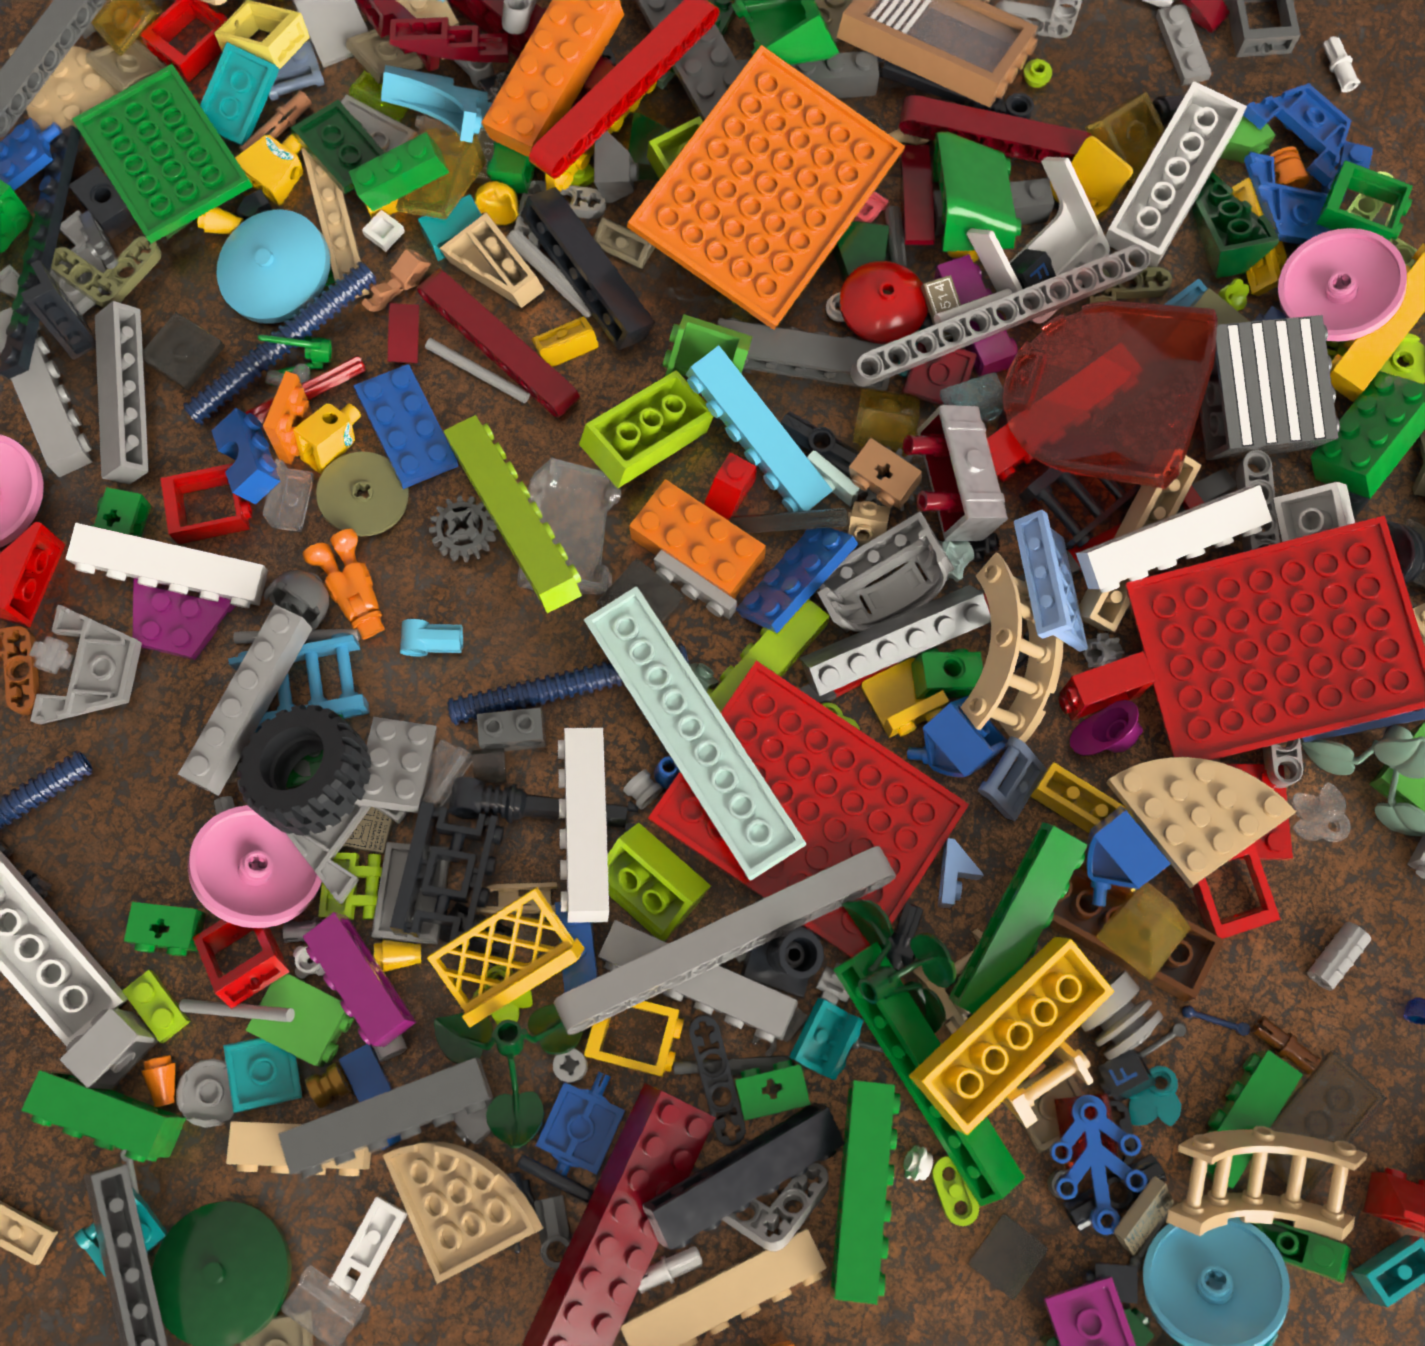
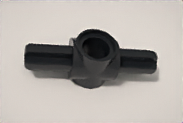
M910 903L904 906L896 931H893V935L888 938L892 943V947L886 957L896 972L914 962L916 958L911 950L910 943L915 937L923 915V909Z

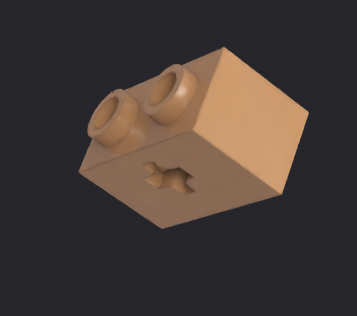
M872 438L869 439L849 466L851 481L854 485L864 491L868 488L877 494L876 498L882 504L889 508L895 506L899 510L922 480L921 470ZM886 473L889 474V478L883 477L882 480L878 479V474L884 476Z

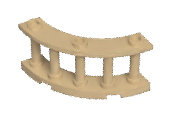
M996 552L976 575L986 594L991 614L989 652L976 686L960 708L976 729L981 730L986 722L992 718L1000 721L999 723L1010 737H1016L1026 743L1046 711H1043L1049 694L1055 693L1063 659V641L1054 635L1046 638H1041L1037 635L1026 580L1022 581L1014 577L1002 556ZM1022 618L1027 621L1029 641L1021 638ZM1019 651L1029 655L1024 678L1013 674ZM1008 686L1018 689L1019 693L1007 711L998 707Z
M975 929L972 933L977 942H979L983 932ZM973 951L954 963L956 978L962 974ZM922 966L918 967L913 971L918 982L922 984L923 989L933 990L940 998L945 1008L946 1020L950 1019L945 1025L950 1033L953 1034L968 1020L967 1016L970 1012L953 1004L945 991L948 987L936 986L926 977ZM1063 1041L1054 1050L1064 1061L1063 1064L1026 1089L1023 1087L1018 1089L1016 1087L1003 1100L1004 1105L1026 1128L1037 1121L1031 1109L1035 1105L1034 1100L1075 1073L1087 1085L1094 1082L1087 1070L1090 1067V1063L1081 1050L1077 1049L1075 1051Z
M1256 1126L1253 1130H1225L1202 1135L1197 1134L1179 1145L1178 1152L1193 1157L1187 1199H1184L1168 1210L1167 1223L1201 1236L1213 1228L1227 1225L1228 1218L1240 1217V1220L1244 1223L1272 1224L1273 1218L1292 1220L1294 1228L1318 1233L1341 1242L1353 1230L1355 1217L1344 1213L1341 1207L1348 1170L1355 1171L1366 1160L1367 1153L1356 1150V1147L1351 1143L1345 1141H1335L1333 1143L1308 1136L1276 1132L1267 1127ZM1253 1153L1247 1189L1243 1190L1242 1193H1226L1232 1156ZM1268 1153L1292 1155L1286 1193L1281 1196L1261 1193ZM1307 1157L1334 1164L1326 1205L1321 1206L1305 1202L1300 1198ZM1216 1162L1212 1190L1208 1191L1207 1195L1202 1196L1207 1164Z

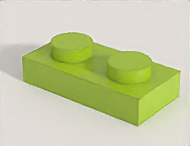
M152 970L146 971L122 990L160 1043H165L191 1022L186 1014L180 1011L175 999Z

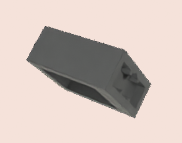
M1225 0L1226 7L1230 12L1228 19L1236 57L1288 54L1293 51L1300 37L1293 0ZM1276 1L1281 27L1250 29L1245 3Z

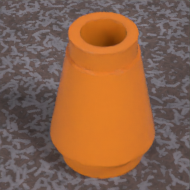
M171 1055L143 1061L144 1069L141 1072L152 1101H154V1107L175 1103L176 1062H172Z

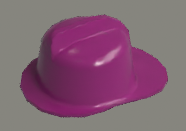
M1121 700L1085 719L1073 730L1070 737V747L1075 753L1082 756L1094 755L1104 750L1120 753L1130 749L1143 732L1138 722V707L1132 701Z

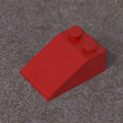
M40 522L33 523L0 553V619L29 628L65 548V544Z
M1386 1168L1385 1173L1372 1172L1363 1212L1425 1233V1180L1419 1179L1418 1184L1406 1180V1173Z

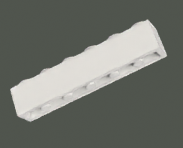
M1249 486L1076 553L1088 589H1100L1101 593H1105L1119 588V582L1127 578L1130 581H1136L1149 575L1147 570L1158 567V570H1163L1177 564L1176 559L1185 555L1187 559L1206 553L1204 548L1213 544L1215 548L1234 542L1233 536L1242 533L1243 536L1256 534L1262 531L1261 525L1271 522L1272 519L1261 486Z
M75 523L66 560L75 564V570L94 574L95 569L106 571L107 577L125 581L126 576L137 578L138 584L156 588L157 583L168 585L169 591L187 595L188 590L200 592V598L218 602L219 597L231 599L230 604L242 608H249L250 604L260 605L268 574V569L261 564Z
M565 728L564 740H558V759H564V769H558L559 788H565V799H559V818H565L566 829H560V849H566V860H560V880H567V891H561V912L567 911L568 923L608 922L609 890L603 728Z

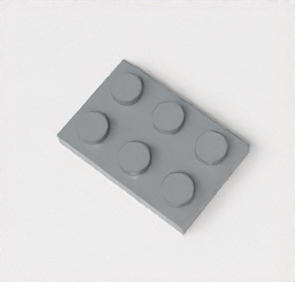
M373 717L367 741V753L371 757V768L367 769L371 773L368 784H364L363 789L366 792L362 800H357L355 804L419 813L437 726Z

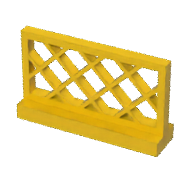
M535 887L431 953L427 959L465 1013L462 1018L470 1028L576 962L585 948L578 938L573 940L538 887ZM534 899L541 909L540 919L521 916L523 904ZM517 909L516 915L510 914L512 911ZM505 919L515 922L512 937L495 933L498 920ZM520 923L538 927L535 942L518 939ZM490 926L489 932L483 931ZM543 928L556 931L562 942L554 947L540 944ZM477 936L488 939L485 954L468 950L471 937ZM493 940L511 944L508 959L491 955ZM463 943L462 949L457 948V946ZM516 945L534 949L531 962L522 963L514 961ZM539 951L545 952L538 957ZM446 953L461 956L459 971L446 968L440 957ZM466 957L484 961L481 976L464 972ZM489 962L507 966L505 978L502 980L488 978ZM512 968L518 969L515 972L511 973ZM462 980L480 983L478 995L469 1000L461 989ZM485 985L491 986L485 990Z

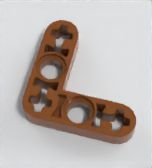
M22 626L0 628V661L3 660L6 703L12 711L27 716L32 714L36 694H40L36 638L29 630ZM21 635L25 638V641L20 642L19 649L13 643L17 642L19 640V636ZM21 663H27L29 667L28 673L22 678H15V668ZM24 693L29 697V700L24 701V706H21L17 701L22 700Z

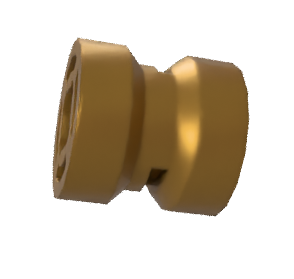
M338 1062L328 1066L326 1071L322 1073V1076L313 1074L305 1080L312 1099L321 1109L331 1103L332 1096L343 1097L352 1092L350 1082Z

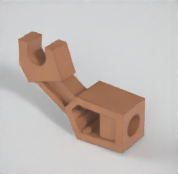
M406 248L390 270L392 279L388 283L372 286L370 290L374 293V296L370 299L364 298L362 304L369 311L374 312L386 308V305L403 290L418 286L431 263L420 252Z

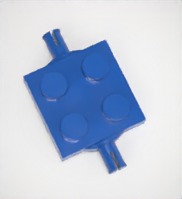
M30 117L23 124L16 126L12 133L0 141V180L8 184L15 191L53 161L50 153V141L63 132L59 125L53 122L42 132L39 124Z
M599 1071L591 1090L578 1089L564 1082L535 1145L551 1153L558 1160L555 1171L560 1173L562 1170L561 1174L567 1176L571 1167H581L596 1175L598 1174L626 1110L611 1104L603 1096L611 1077L605 1074L600 1085L604 1074Z

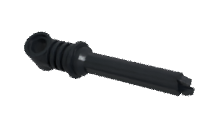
M877 57V61L885 63L883 68L878 67L880 78L886 77L960 105L1025 119L1031 118L1034 102L1026 94L1014 93L1005 98L1006 94L1004 93L1001 99L996 98L991 107H987Z
M459 777L453 781L448 812L462 819H476L479 817V813L482 814V812H484L486 817H489L490 813L497 816L501 814L500 817L510 824L513 823V820H520L524 816L565 821V818H559V799L565 798L527 794L524 789L518 788V785L514 783L509 787H504V790H501V786H496V789H493V785H488V788H485V784L478 779ZM628 801V806L606 803V826L625 828L624 833H626L636 825L635 823L626 822L627 811L638 813L639 808L632 801Z

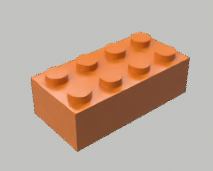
M666 479L629 525L631 539L654 555L663 550L733 599L736 598L765 559L766 545Z

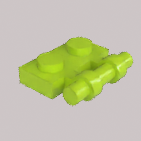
M337 853L332 860L357 878H366L365 895H356V884L344 902L340 904L322 882L318 917L326 919L333 912H336L354 920L355 907H364L363 919L374 920L379 879H381L382 867H380L381 855L368 854L367 866H359V854Z

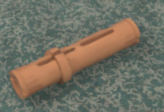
M299 90L283 107L279 106L275 110L276 114L243 146L239 147L241 153L261 139L270 129H273V131L269 135L276 139L288 127L294 126L296 124L295 120L312 105L311 100ZM291 109H294L281 124L278 123Z

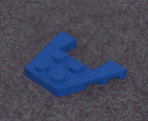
M1309 83L1284 91L1281 96L1275 98L1269 96L1260 103L1255 104V102H1251L1247 105L1243 115L1260 130L1275 116L1286 129L1293 131L1300 137L1308 148L1315 150L1319 156L1306 170L1325 187L1332 181L1336 174L1334 169L1340 161L1341 156L1339 153L1345 144L1351 119Z
M1250 152L1244 158V163L1263 215L1270 221L1279 241L1302 245L1319 234L1332 231L1316 224L1333 179L1326 187L1322 184V193L1276 184L1274 157Z

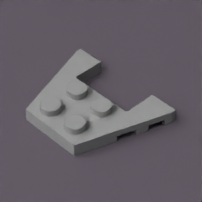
M77 210L61 223L60 230L75 245L71 249L72 252L104 273L107 268L100 257L95 258L86 245L87 241L80 231L83 227L79 218L81 213ZM61 260L58 263L65 265L66 267H68L69 270L72 269V266L68 261L65 262ZM10 264L0 272V292L16 298L19 287L17 281L20 275ZM51 269V276L82 315L96 304L58 277ZM92 273L80 275L78 283L84 284L90 281ZM99 285L98 290L100 291V293H101L102 295H104V294L107 295V294L110 293V292H106V291H105L104 289H102L101 286Z
M58 605L52 632L62 636L80 637L67 695L36 694L30 721L40 725L129 703L142 642L76 613L67 607Z
M354 804L355 809L350 815L346 813L341 817L342 822L334 827L331 825L326 826V830L314 834L310 831L308 835L299 836L294 833L287 834L340 904L344 902L359 879L332 860L369 811L370 806ZM374 807L398 824L408 813Z

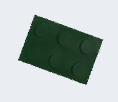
M338 99L291 127L292 135L344 194L355 189L349 171L385 153Z

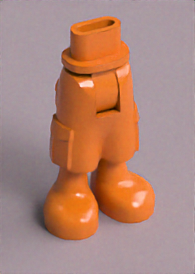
M345 529L337 532L330 539L334 550L345 565L343 572L340 571L331 547L326 543L311 545L303 551L302 555L306 563L312 566H319L325 571L327 577L324 581V586L330 598L339 605L343 614L351 623L352 628L358 629L364 640L385 629L380 620L383 614L379 611V604L372 588V578L365 563L357 562L355 556L358 536L354 529Z

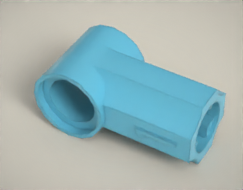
M420 619L403 620L400 653L413 657L426 656L428 652L461 653L464 638L462 625L430 624Z

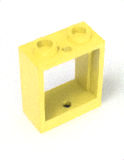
M247 0L215 32L222 52L226 42L276 65L280 69L310 38L301 13ZM258 29L271 32L262 42L250 39Z

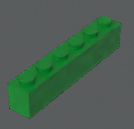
M1042 822L949 996L953 1003L974 1014L1024 966L1027 958H1031L1038 947V937L1043 928L1045 929L1050 925L1054 917L1053 909L1059 899L1066 895L1070 886L1069 879L1075 869L1082 865L1085 859L1086 843L1053 825Z

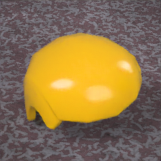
M492 181L481 185L477 189L474 202L481 214L487 213L496 225H508L515 222L518 217L519 204L518 195L512 187L499 181Z

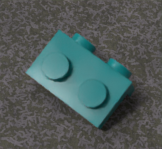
M818 997L789 1058L813 1072L835 1081L846 1066V1058L852 1045L860 1036L864 1020Z

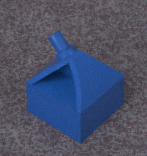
M966 696L949 703L923 727L924 748L909 747L907 758L923 761V764H929L932 770L953 777H967L983 768L1003 751L1008 740L990 720L986 722L981 730L974 727L960 708L969 697Z
M1122 805L1090 829L1086 848L1087 875L1091 879V887H1094L1093 905L1106 906L1107 889H1111V884L1139 889L1171 864Z

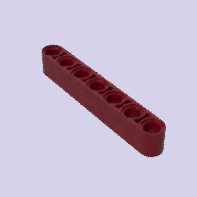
M916 95L908 96L903 100L899 122L900 131L910 136L935 141L936 132H950L1003 152L1005 156L1042 163L1041 161L1045 157L1068 158L1072 162L1084 141L1088 137L1093 136L1086 131Z
M438 268L417 287L418 293L427 304L521 388L529 392L530 396L554 417L560 418L580 399L579 393L571 383L442 269Z

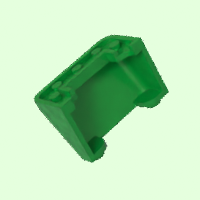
M735 0L732 3L738 18L744 17L755 39V42H753L755 49L751 51L752 55L762 45L789 65L830 59L840 53L815 0Z
M936 132L932 169L933 182H939L942 201L941 221L945 225L944 237H942L943 252L975 250L967 236V232L970 229L991 230L994 232L1002 249H1014L1015 238L1021 235V219L1015 216L1009 181L1011 172L1010 158L1006 159L1003 152L950 132Z

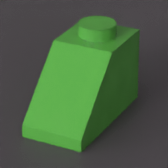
M1243 115L1220 158L1244 163V158L1250 152L1266 155L1270 150L1269 146L1275 137V133L1268 124L1260 130Z

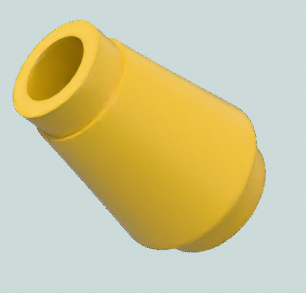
M215 207L199 216L197 225L199 228L204 229L206 233L231 234L244 222V219L219 207Z
M382 939V943H374V958L381 969H383V972L421 963V944Z

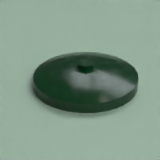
M232 1201L210 1203L191 1211L181 1218L170 1229L159 1246L151 1273L161 1320L165 1327L178 1339L193 1346H235L260 1333L280 1310L287 1295L291 1279V1254L287 1240L277 1223L265 1212L254 1206Z

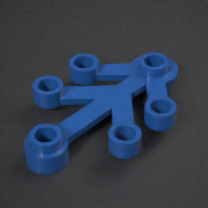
M1083 1095L1077 1098L1072 1105L1071 1113L1074 1121L1061 1139L1050 1146L1049 1153L1051 1158L1058 1163L1068 1162L1072 1157L1071 1147L1084 1132L1087 1146L1066 1175L1056 1181L1055 1191L1063 1199L1074 1198L1078 1191L1077 1184L1090 1168L1096 1207L1090 1213V1223L1097 1232L1110 1235L1114 1233V1229L1120 1223V1216L1111 1207L1105 1166L1123 1179L1128 1189L1135 1192L1145 1189L1147 1177L1143 1172L1130 1168L1101 1144L1099 1130L1115 1140L1120 1151L1126 1155L1134 1156L1138 1154L1142 1145L1136 1135L1124 1132L1107 1118V1109L1101 1099L1093 1095ZM1088 1106H1092L1096 1111L1093 1119H1087L1084 1115V1110ZM1128 1138H1133L1135 1141V1148L1132 1151H1127L1124 1147V1142ZM1060 1145H1063L1067 1150L1066 1156L1062 1159H1058L1055 1155V1149ZM1133 1174H1138L1141 1178V1183L1137 1187H1132L1130 1184V1177ZM1068 1181L1072 1185V1190L1069 1194L1065 1195L1061 1193L1060 1186L1063 1182ZM1104 1214H1110L1112 1217V1223L1108 1227H1103L1100 1222Z

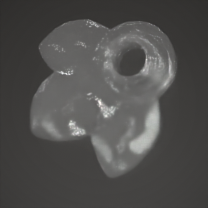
M1329 782L1326 783L1318 797L1304 793L1293 795V809L1301 819L1293 826V830L1301 838L1308 841H1317L1323 838L1329 842H1340L1348 837L1351 825L1348 817L1345 815L1346 800L1334 785ZM1329 822H1333L1336 824V832H1332L1329 829Z

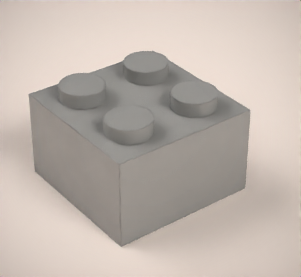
M110 1007L108 1010L101 1011L91 1021L92 1027L84 1035L77 1036L67 1045V1052L59 1060L87 1088L112 1090L151 1050L158 1040L149 1027L134 1012Z

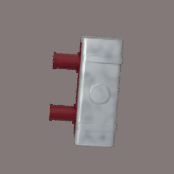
M942 405L917 429L919 436L907 435L903 441V450L906 455H924L933 491H921V493H918L917 507L920 511H938L945 541H981L1008 519L1004 505V495L1000 490L985 434L986 427L984 422H982L978 406Z

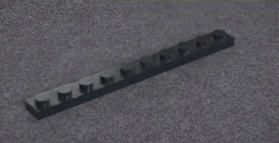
M73 125L63 129L62 133L50 141V153L53 161L45 166L44 177L39 185L40 195L34 207L35 217L28 233L30 239L27 250L23 255L24 265L22 273L17 281L19 286L17 296L12 303L13 313L11 322L6 329V344L0 355V374L8 379L29 371L40 319L26 304L21 293L41 283L31 263L40 260L48 272H51L69 190L68 185H70L81 135L80 131Z

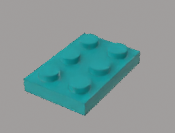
M226 42L200 106L219 135L243 146L251 138L280 68Z

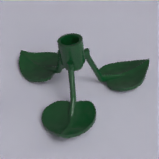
M870 900L847 901L842 904L868 943L872 945L877 942L882 949L874 964L867 968L870 974L862 978L858 983L862 996L869 1003L875 1004L883 998H889L891 995L909 992L933 1032L939 1031L945 1023L946 1012L938 995L931 989H923L922 984L919 982L909 981L901 987H897V984L900 981V977L919 966H922L926 977L936 986L944 988L953 984L956 979V968L943 942L932 934L920 933L910 943L911 950L918 960L897 972L891 966H880L892 947V943L888 938L893 935V928L888 916L878 904Z
M554 1004L541 1007L530 1016L527 1026L532 1035L527 1033V1029H521L520 1025L513 1020L500 1022L493 1032L492 1024L487 1017L470 1028L462 1018L465 1012L448 1017L435 1018L434 1030L438 1045L443 1054L455 1064H460L473 1058L481 1059L483 1049L491 1050L496 1043L498 1052L508 1059L512 1095L500 1094L492 1100L486 1112L488 1127L494 1136L511 1148H519L532 1140L543 1121V1104L535 1092L527 1091L519 1094L514 1056L522 1051L524 1047L523 1039L531 1043L539 1041L542 1050L548 1054L561 1055L567 1053L580 1042L583 1030L578 1033L567 1034Z

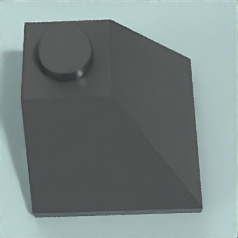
M606 131L595 142L594 183L601 196L605 198V203H612L634 192V181H639L638 163H634L629 151Z

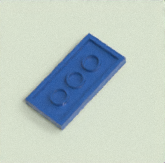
M409 364L353 385L355 393L403 489L458 467V461Z
M815 522L804 532V535L797 543L786 551L784 557L774 568L765 574L762 581L744 597L743 601L736 608L737 612L741 617L778 633L854 550L858 542L853 535Z

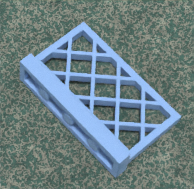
M1043 510L1014 520L1037 635L1041 638L1054 635L1079 652L1087 650V641L1064 537L1050 527L1048 514Z

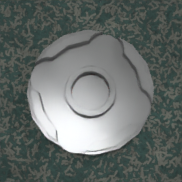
M219 1059L201 1060L194 1064L180 1078L176 1089L177 1106L191 1124L207 1128L221 1126L232 1120L237 1114L233 1113L226 1061Z

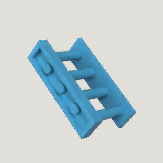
M338 633L332 635L331 639L306 643L301 648L294 662L306 661L311 696L308 704L304 705L306 708L308 705H320L323 709L329 708L338 715H342L344 719L370 714L369 702L362 694L358 695L354 690L349 652L360 650V643L354 635ZM248 651L239 653L238 657L228 658L229 665L235 671L238 670ZM336 654L342 694L338 699L327 701L323 696L318 657ZM288 673L278 689L280 706L277 707L276 711L264 714L255 730L256 733L262 728L260 724L266 719L272 720L276 717L275 713L284 709L291 711V707L296 706L292 703Z

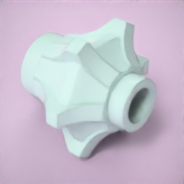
M939 541L954 567V570L949 572L946 581L952 578L959 582L963 578L965 567L974 559V550L968 541Z

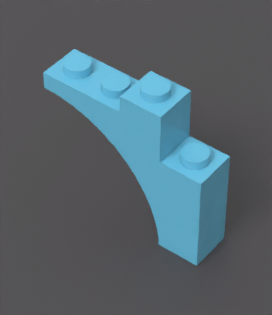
M385 65L381 101L407 107L442 121L458 133L460 141L472 143L473 133L479 134L480 128L484 129L481 122L492 105V102H488V92L453 86L454 78Z

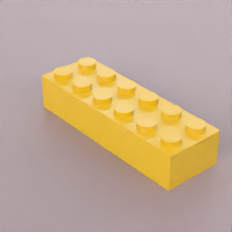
M1054 937L921 1063L909 1077L953 1129L968 1135L1115 991L1072 939Z

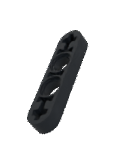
M701 1014L694 1017L690 1022L689 1036L710 1115L716 1117V1112H727L734 1107L736 1109V1113H729L733 1125H739V1129L735 1130L734 1137L729 1138L727 1133L721 1134V1130L726 1128L723 1115L716 1118L713 1123L719 1141L727 1146H735L744 1139L746 1134L742 1111L719 1026L714 1018ZM705 1021L707 1026H713V1030L708 1032L711 1044L718 1041V1047H708L701 1052L698 1051V1046H705L702 1036L700 1034L695 1035L694 1030L699 1029V1022ZM709 1054H717L722 1059V1066L716 1072H708L703 1067L704 1058ZM718 1087H726L731 1092L730 1101L725 1105H717L712 1100V1093Z

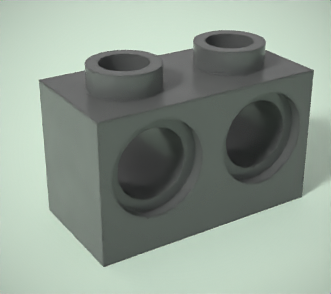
M541 708L477 714L479 746L484 754L547 747L545 719Z

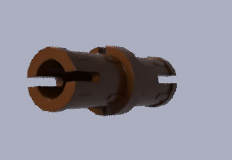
M1262 1016L1257 1022L1266 1028L1267 1032L1254 1024L1251 1030L1252 1034L1273 1047L1276 1055L1289 1059L1303 1070L1305 1074H1311L1315 1068L1305 1062L1304 1059H1307L1316 1066L1319 1065V1056L1298 1043L1295 1035L1290 1032L1286 1034L1268 1020L1266 1016Z

